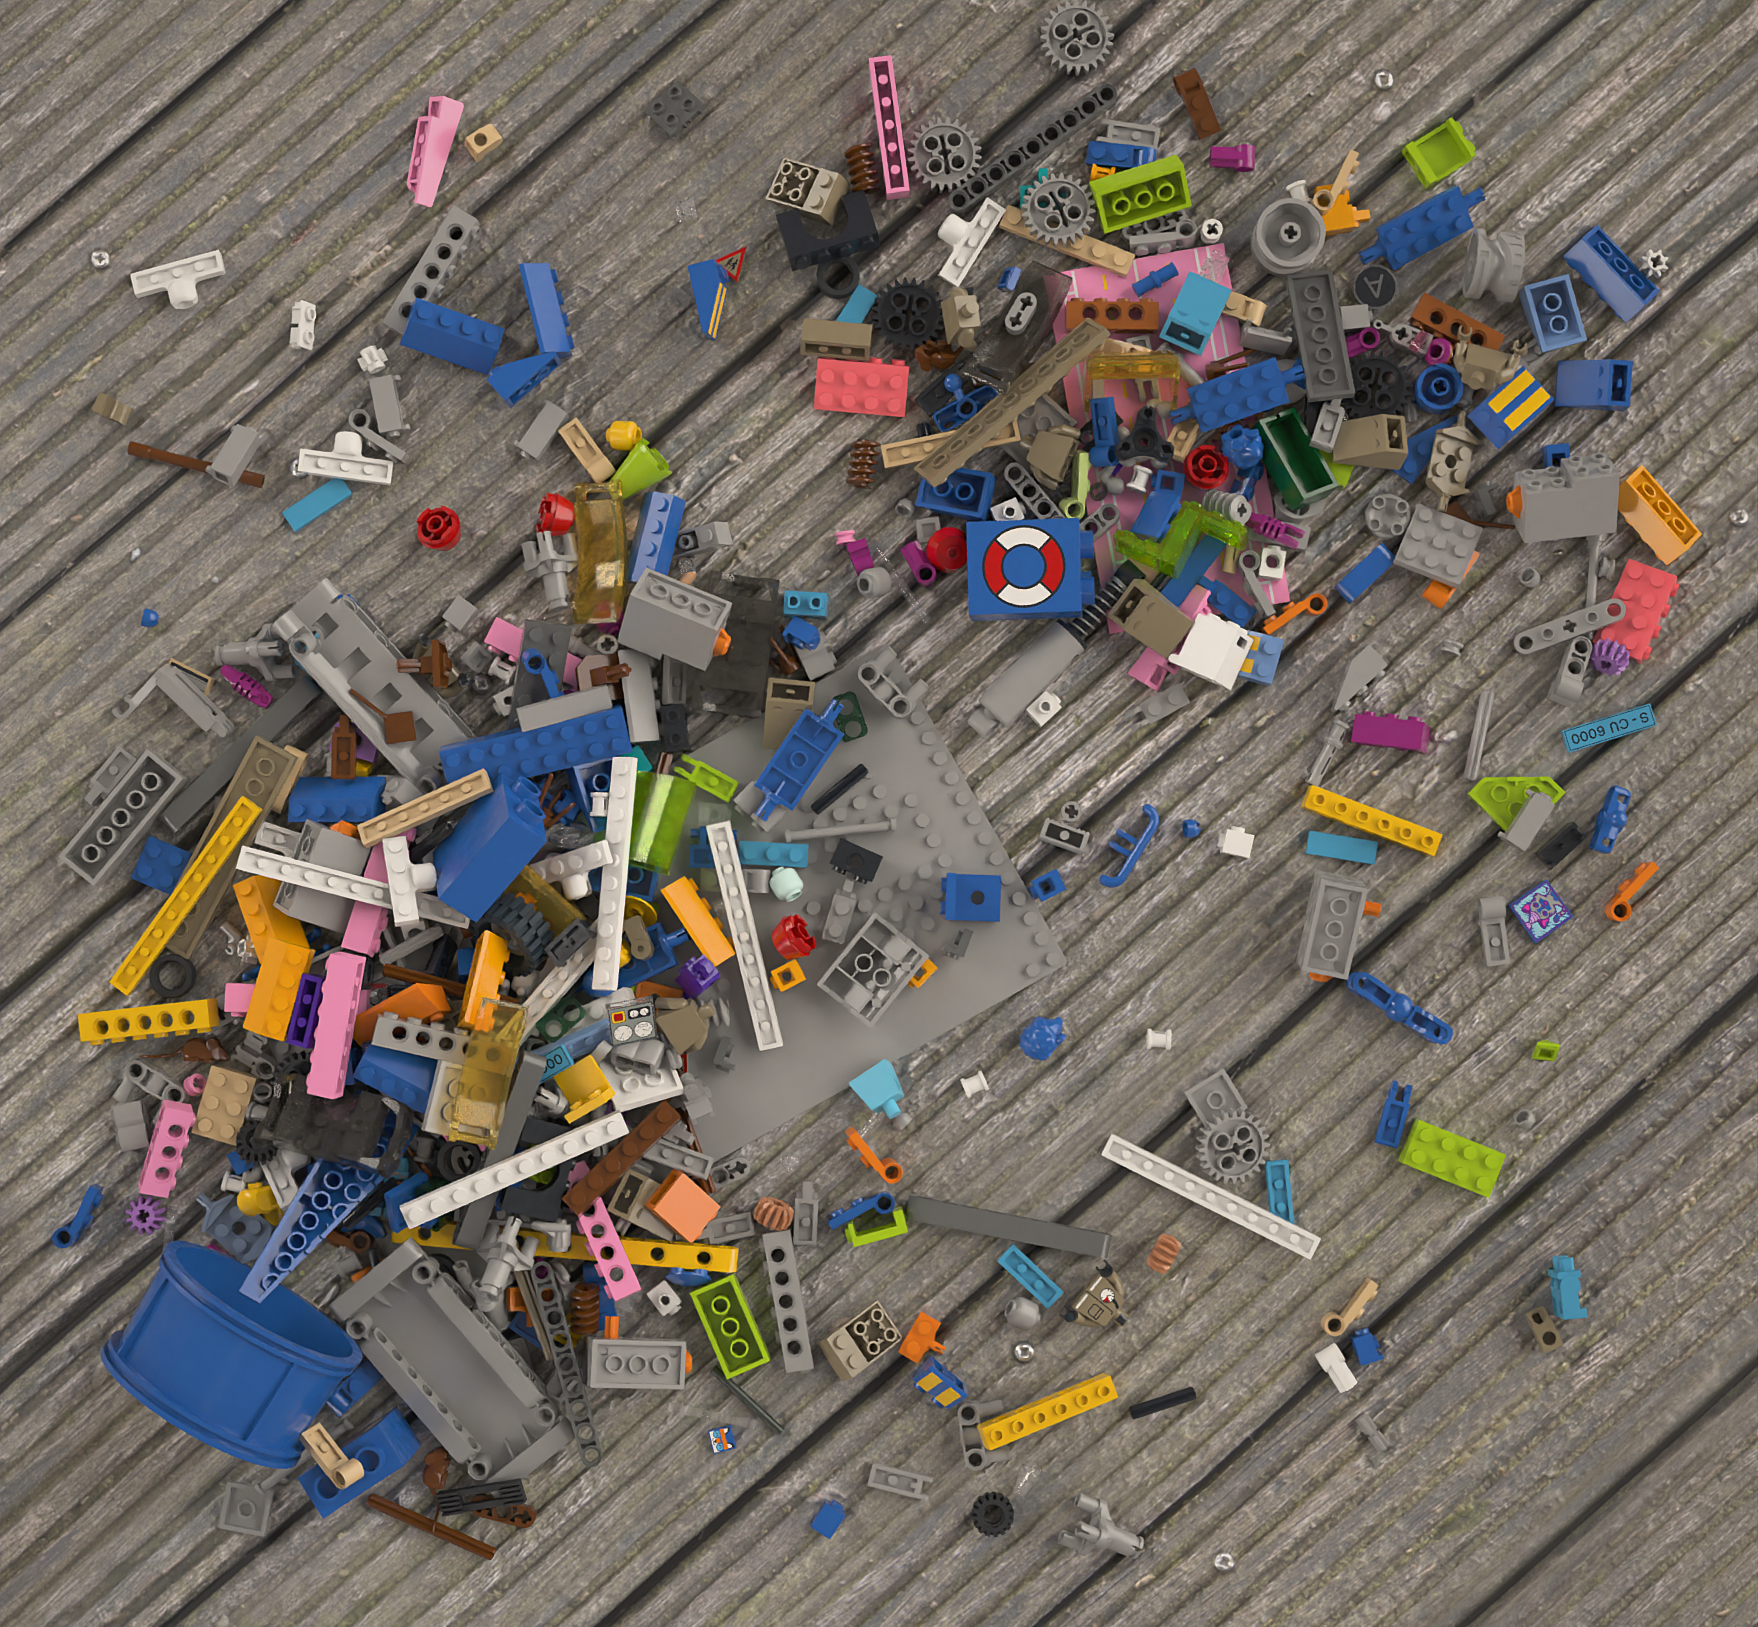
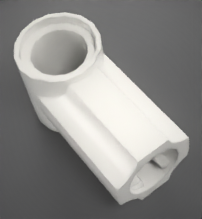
M1335 1343L1315 1354L1319 1364L1329 1374L1340 1393L1348 1391L1357 1384L1355 1377L1344 1362V1356Z

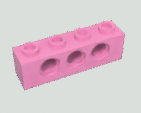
M163 1099L138 1182L140 1193L168 1198L170 1190H174L176 1185V1177H174L176 1169L181 1168L183 1161L181 1153L183 1148L188 1146L189 1135L187 1133L189 1127H193L196 1118L191 1104ZM173 1125L180 1126L179 1129L175 1131L169 1130V1128ZM167 1146L174 1147L169 1152L162 1151ZM159 1168H167L163 1173L156 1172Z

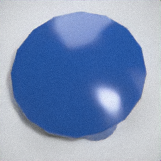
M673 1267L670 1268V1273L665 1276L669 1282L682 1287H697L712 1281L707 1276L708 1271L705 1269H694V1272H684L683 1268Z

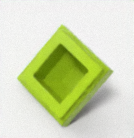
M1545 1039L1537 1042L1532 1059L1555 1061L1560 1050V1044Z

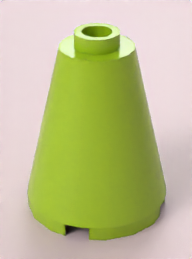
M644 438L637 442L608 482L610 486L608 491L615 499L625 500L672 474V471L668 470L670 466L656 448L649 449L647 447L649 442Z

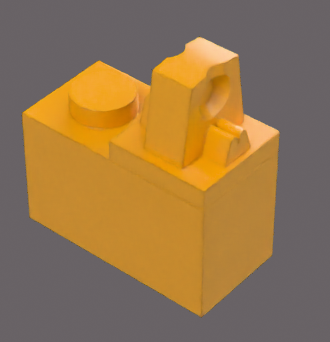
M1333 184L1317 186L1313 196L1320 190L1330 191ZM1348 189L1344 195L1339 194L1330 211L1322 216L1325 224V236L1352 232L1354 229L1359 228V223L1368 222L1371 219L1369 209L1357 211L1356 207H1352V204L1347 205L1350 202ZM1317 199V203L1319 206H1328V203L1325 199Z

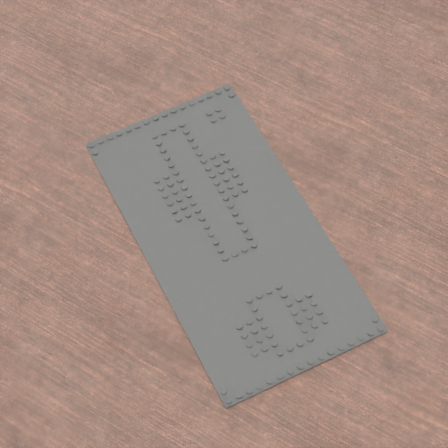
M883 645L815 683L813 713L822 715L832 698L837 701L833 710L838 703L844 705L845 707L833 722L834 727L843 732L844 736L793 811L782 804L779 805L787 813L768 833L765 830L760 832L751 824L754 819L748 814L745 817L734 808L737 803L733 801L752 780L756 782L777 751L762 748L765 712L687 755L740 782L729 803L673 771L675 766L692 774L696 766L688 764L682 759L670 765L668 777L670 778L665 783L656 821L642 817L653 775L645 781L635 784L633 810L636 820L632 821L629 850L663 857L654 902L660 904L656 923L662 922L667 935L681 929L684 925L661 890L685 876L687 880L690 878L694 880L699 888L696 891L700 899L705 897L712 908L708 912L713 919L715 917L719 918L725 927L721 930L726 938L730 936L733 940L722 892L701 891V868H689L690 844L699 845V838H690L691 828L700 829V826L706 827L710 824L730 820L732 830H737V839L734 840L737 846V853L739 854V841L787 843L786 829L798 831L886 822L896 818L897 832L888 830L792 840L791 844L809 845L807 868L740 864L741 869L771 870L770 879L773 877L772 872L779 867H784V869L793 868L802 880L803 888L801 890L802 894L791 902L779 900L771 888L770 893H747L783 1046L759 1050L737 954L715 967L720 974V978L694 1000L697 1006L700 999L703 1000L704 1004L708 1003L710 998H712L714 1004H717L720 997L724 1004L727 1001V997L729 1001V1026H725L723 1020H721L720 1027H716L712 1021L702 1048L688 1054L689 1073L693 1075L694 1079L700 1076L703 1085L708 1084L713 1096L709 1099L716 1116L711 1118L710 1114H706L697 1118L699 1124L694 1125L692 1122L703 1154L715 1158L714 1162L850 1086L849 1082L882 1060L886 1059L890 1063L896 1061L1065 966L1067 963V959L920 698L915 702L917 705L908 716L899 719L878 703L858 679L859 668L871 658L874 660L890 645ZM895 657L883 669V674L899 688L901 693L907 692L912 687V684L897 657ZM865 669L861 676L864 680L870 681L874 678L875 673L871 669ZM899 701L895 703L894 710L902 714L906 712L907 705ZM859 764H863L869 771L864 778L819 815L811 809V804ZM584 814L577 817L574 823L583 822L588 826L589 836L593 839L592 843L605 840L606 830L593 834ZM558 827L552 831L564 832L568 830ZM574 828L575 832L585 833L583 829ZM707 838V845H710L709 838ZM840 838L883 856L872 882L867 881L866 884L854 880L855 875L846 871V874L843 875L832 870L834 865H831L830 861ZM542 848L526 866L542 860ZM852 856L849 859V866L853 869L860 868L862 866V859L859 856ZM521 872L504 890L507 894L512 892L516 896L520 891L528 892V890L515 887L519 883ZM946 873L1000 875V922L944 920V915H940V902L945 901V892H941V878H946ZM848 879L855 881L852 893L857 894V901L843 945L822 939V934L834 894H836L837 889L843 890L845 880ZM538 887L536 888V891H535V892L530 891V892H531L533 895H535L536 897H537ZM563 888L561 901L539 898L537 901L540 908L536 912L540 911L543 914L542 919L550 922L549 928L551 929L549 930L554 932L555 936L552 938L554 940L577 918L588 921L590 925L594 923L575 904L577 899L567 900L565 898ZM592 890V893L600 899L601 892ZM980 891L973 892L971 894L972 903L976 905L981 904L984 901V895ZM876 912L928 954V959L939 969L920 988L916 986L911 988L906 984L872 1028H869L816 984ZM798 914L808 924L805 928L809 936L815 937L816 948L810 951L809 956L796 958L806 980L781 992L779 988L774 989L769 977L773 976L771 971L794 959L787 960L776 950L771 933L784 916ZM394 919L388 922L387 925H390L398 944L405 942L401 926L395 927ZM428 919L430 928L439 924L443 932L445 931L446 923ZM452 928L450 937L455 942L460 930ZM965 928L974 931L964 957L959 956L958 960L945 955L946 950L942 949L943 945L957 950L958 945L954 944L959 931L964 932ZM627 933L624 935L622 934L623 939L628 937ZM475 935L464 938L460 949L457 950L467 947L473 948L470 939H473ZM692 937L691 940L673 947L679 965L648 979V981L681 989L675 981L680 975L678 970L693 956L698 959L703 955ZM432 941L404 956L409 966L407 969L414 971L425 970L433 950L432 945L437 941ZM544 960L535 970L542 971L547 961ZM457 966L448 972L447 980L458 982ZM919 968L915 975L918 977L922 976L923 969ZM784 972L782 977L785 981H789L791 974ZM514 973L510 975L511 980L514 978ZM389 977L377 981L392 985H404V981ZM583 991L574 994V1001L566 1013L594 1000ZM549 1013L546 1022H549L557 1018L558 1016ZM543 1029L539 1037L532 1034L529 1036L530 1038H541L547 1041ZM656 1031V1037L661 1036V1033ZM723 1035L732 1038L730 1044L734 1045L730 1057H724V1061L736 1065L735 1070L730 1069L728 1073L715 1068L717 1064L713 1063ZM273 1038L267 1042L279 1064L283 1062L282 1059L287 1056L290 1057L295 1052L298 1054L305 1050L307 1054L313 1051V1049L302 1048ZM535 1043V1045L533 1046V1051L540 1047H543V1045L541 1043ZM295 1071L296 1076L300 1079L299 1073ZM359 1082L349 1084L353 1088L354 1094H350L344 1088V1095L338 1098L342 1101V1104L337 1107L338 1112L332 1114V1117L327 1121L325 1120L321 1124L317 1123L319 1132L335 1123H339L354 1096L360 1089L365 1091L367 1084L362 1085ZM681 1095L671 1097V1101L668 1102L674 1110L681 1107L677 1098ZM314 1098L316 1104L320 1105L318 1099ZM662 1102L650 1103L649 1105L656 1108ZM639 1107L627 1110L628 1114L623 1117L624 1120L629 1121L628 1127L634 1129L637 1127L631 1121ZM561 1119L558 1121L560 1124L575 1127ZM421 1127L417 1130L420 1137L437 1139L427 1131L421 1130ZM679 1140L677 1145L687 1148L686 1143ZM436 1143L434 1144V1150L438 1147ZM405 1151L402 1157H409V1170H412V1176L422 1170L408 1152ZM433 1151V1158H434V1163H435V1162H436V1157H434V1151ZM582 1153L576 1156L579 1162L585 1160L589 1171L600 1162V1158L593 1157L589 1153ZM460 1157L462 1166L465 1170L469 1171L473 1164L470 1167L466 1166L464 1158ZM643 1157L641 1158L653 1164V1170L648 1178L660 1184L663 1183L673 1170V1168ZM422 1162L433 1176L439 1180L437 1176L439 1171L434 1168V1163ZM623 1176L601 1197L604 1204L609 1206ZM443 1180L440 1181L443 1184V1186L446 1185V1183ZM563 1207L562 1213L576 1214L575 1212L571 1213L569 1208ZM455 1210L448 1212L441 1220L454 1221ZM608 1211L611 1220L618 1217V1215ZM584 1213V1214H583L584 1216H587V1217L592 1216V1214H588V1213ZM383 1215L375 1216L383 1224L387 1232V1236L383 1239L375 1237L386 1257L402 1243L391 1242L392 1230L389 1218L383 1217ZM571 1223V1232L580 1233L577 1224ZM595 1226L592 1229V1231L599 1228L600 1226ZM421 1227V1235L425 1238L431 1237V1230ZM516 1235L518 1245L522 1246L524 1238ZM419 1245L427 1256L431 1254H444L449 1256L455 1263L465 1260L468 1262L472 1276H484L488 1263L475 1250ZM439 1263V1270L450 1275L448 1269ZM425 1268L424 1272L430 1274L429 1270Z

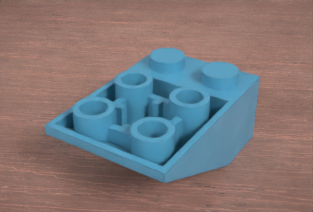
M1190 271L1159 337L1201 356L1232 290Z

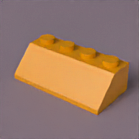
M1643 465L1638 467L1619 484L1618 510L1625 517V521L1640 534L1642 541L1648 544L1654 550L1656 557L1666 565L1686 552L1702 535Z
M255 875L234 884L233 888L259 963L262 964L269 937L310 948L300 919L288 916L273 906L282 881L262 875Z
M684 876L663 888L661 892L702 954L713 963L714 967H717L736 954L734 951V941L730 936L726 938L721 930L725 927L719 918L715 917L713 919L708 912L712 908L705 897L700 899L696 891L699 888L692 878L687 880Z
M487 930L482 933L476 942L457 1023L458 1028L466 1029L468 1032L475 1034H486L488 1030L493 1028L495 1017L492 1016L493 1007L497 1008L500 994H497L498 986L503 984L505 972L502 971L504 962L507 963L510 956V949H507L508 941Z
M269 937L243 1028L276 1040H287L302 973L309 974L315 954L314 949Z

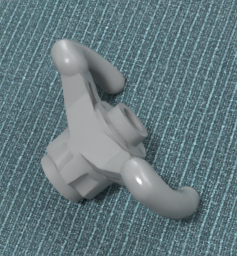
M562 1213L561 1217H557L556 1222L545 1223L541 1220H535L531 1226L534 1230H539L547 1235L549 1251L565 1252L568 1251V1246H570L571 1223H576L579 1218L576 1214Z
M552 1262L550 1265L554 1272L565 1312L571 1307L570 1301L574 1299L570 1296L571 1291L577 1290L575 1285L581 1282L570 1283V1275L566 1268L559 1262ZM557 1311L549 1313V1320L552 1324L560 1322V1313Z

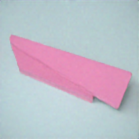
M445 96L430 97L428 116L418 117L407 179L409 190L415 193L414 202L426 207H432L464 107L463 103Z
M1195 585L1178 608L1195 622L1198 613L1205 616L1211 613V609L1207 606V598L1211 595V592L1199 585ZM1190 630L1187 632V634L1184 636V638L1181 640V642L1178 644V646L1175 648L1172 654H1180ZM1147 647L1128 674L1157 692L1167 671L1176 675L1180 666L1171 663L1169 658L1166 659L1150 647Z

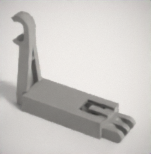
M168 664L158 669L134 697L131 695L124 697L130 706L126 712H122L120 708L112 710L117 718H127L159 686L205 732L212 728L220 737H225L234 729V724L176 666L171 668Z

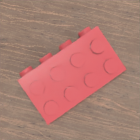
M818 357L814 409L905 417L910 365L905 364V360L892 359L891 363L882 362V358L869 357V361Z
M1628 559L1611 598L1619 599L1625 604V616L1619 622L1598 629L1593 644H1596L1599 639L1605 641L1609 638L1613 642L1617 640L1618 644H1625V649L1630 651L1629 658L1636 660L1639 664L1642 663L1643 659L1648 660L1653 648L1649 645L1652 638L1657 639L1662 627L1659 626V622L1662 617H1667L1671 605H1668L1671 596L1675 597L1680 584H1677V576ZM1611 605L1607 608V612L1610 616L1615 617L1621 613V609L1618 605Z

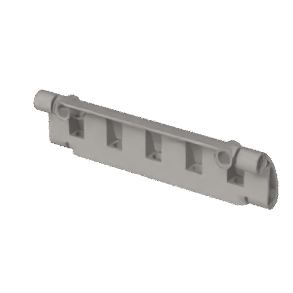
M325 578L291 610L281 616L272 627L289 643L290 652L404 778H407L423 795L446 786V777L443 778L438 772L439 769L443 770L439 755L440 746L477 738V736L422 675H418V673L397 672L396 662L398 659H406L404 655L352 598L344 595L338 599L337 597L341 593L328 578ZM315 630L320 637L317 639L311 632ZM300 641L305 643L307 649L300 645ZM349 690H355L385 714L412 711L417 740L387 744L384 719L352 695ZM426 781H430L434 788L429 787ZM451 810V811H449V812H447V813H445V814H443V815L446 817V816L449 815L453 810Z

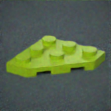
M1549 776L1483 777L1472 787L1467 795L1506 832L1529 797L1525 793L1527 789L1547 794L1552 798L1550 802L1553 804L1566 792Z

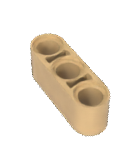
M286 745L284 750L295 755L298 759L271 808L272 811L281 815L289 804V797L301 777L309 758L308 753L290 745Z

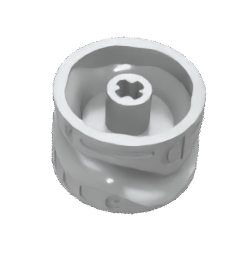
M1286 198L1272 203L1261 214L1251 235V252L1255 261L1263 270L1275 276L1286 277L1287 274L1302 273L1313 263L1323 247L1326 234L1323 218L1314 206L1301 199Z
M1475 228L1473 230L1467 248L1463 272V295L1465 298L1479 299L1484 291H1490L1496 296L1497 302L1513 303L1519 289L1524 265L1525 239L1522 233L1500 232L1496 239L1490 240L1484 229Z

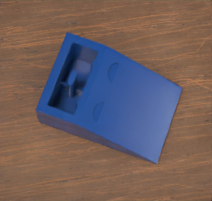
M1612 359L1557 361L1554 407L1623 412L1630 407L1633 361Z
M1151 491L1128 535L1150 547H1153L1155 543L1160 544L1171 526L1169 524L1174 520L1182 506L1178 503L1181 497Z

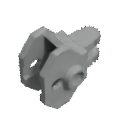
M686 1072L681 1075L680 1081L684 1088V1094L677 1098L682 1110L687 1108L693 1124H699L697 1118L706 1114H710L711 1118L715 1117V1111L709 1099L713 1096L708 1084L703 1085L700 1076L694 1079L691 1073Z

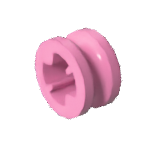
M848 530L835 533V537L838 538L836 545L841 546L856 541L853 538L855 531Z
M196 1073L184 1080L183 1087L188 1095L195 1097L204 1092L207 1081L203 1075Z

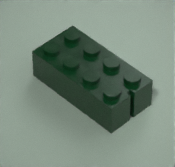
M1294 407L1280 412L1276 416L1272 415L1261 419L1250 429H1258L1259 436H1261L1262 443L1264 444L1263 457L1261 459L1291 512L1327 498L1339 486L1319 449L1309 446L1311 436Z

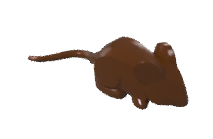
M928 340L926 345L923 344L915 349V357L923 371H930L932 366L937 369H946L952 366L956 357L964 348L960 346L953 352L952 344H948L947 341L942 340L935 344L933 341ZM987 353L983 354L985 357L989 359H994V357L988 355Z
M200 1037L191 1038L171 1054L140 1055L141 1058H172L183 1052L184 1061L200 1062L204 1060L206 1063L215 1062V1060H229L220 1040L214 1037L207 1040Z
M443 1445L429 1451L424 1458L426 1466L423 1470L422 1480L430 1489L436 1501L438 1497L436 1498L437 1492L435 1489H443L448 1475V1470L446 1469L449 1467L451 1458H446L449 1452ZM437 1502L436 1515L434 1518L431 1531L432 1533H434L435 1526L440 1513V1502Z

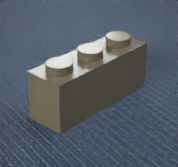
M804 318L800 355L869 361L872 325Z

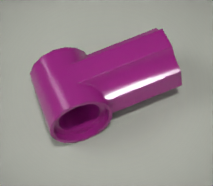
M1240 144L1235 147L1211 146L1209 155L1210 168H1233L1238 172L1254 171L1255 146L1250 144Z
M1365 328L1362 332L1345 338L1349 359L1373 350L1380 341L1378 331L1374 328ZM1363 335H1371L1374 338V344L1366 345L1362 339Z
M918 540L904 546L900 551L917 578L918 583L924 587L932 586L937 580V574ZM923 570H930L932 572V577L929 580H922L920 578Z

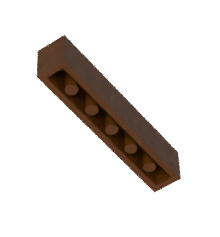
M664 1100L583 1177L562 1200L580 1218L682 1120L681 1116Z

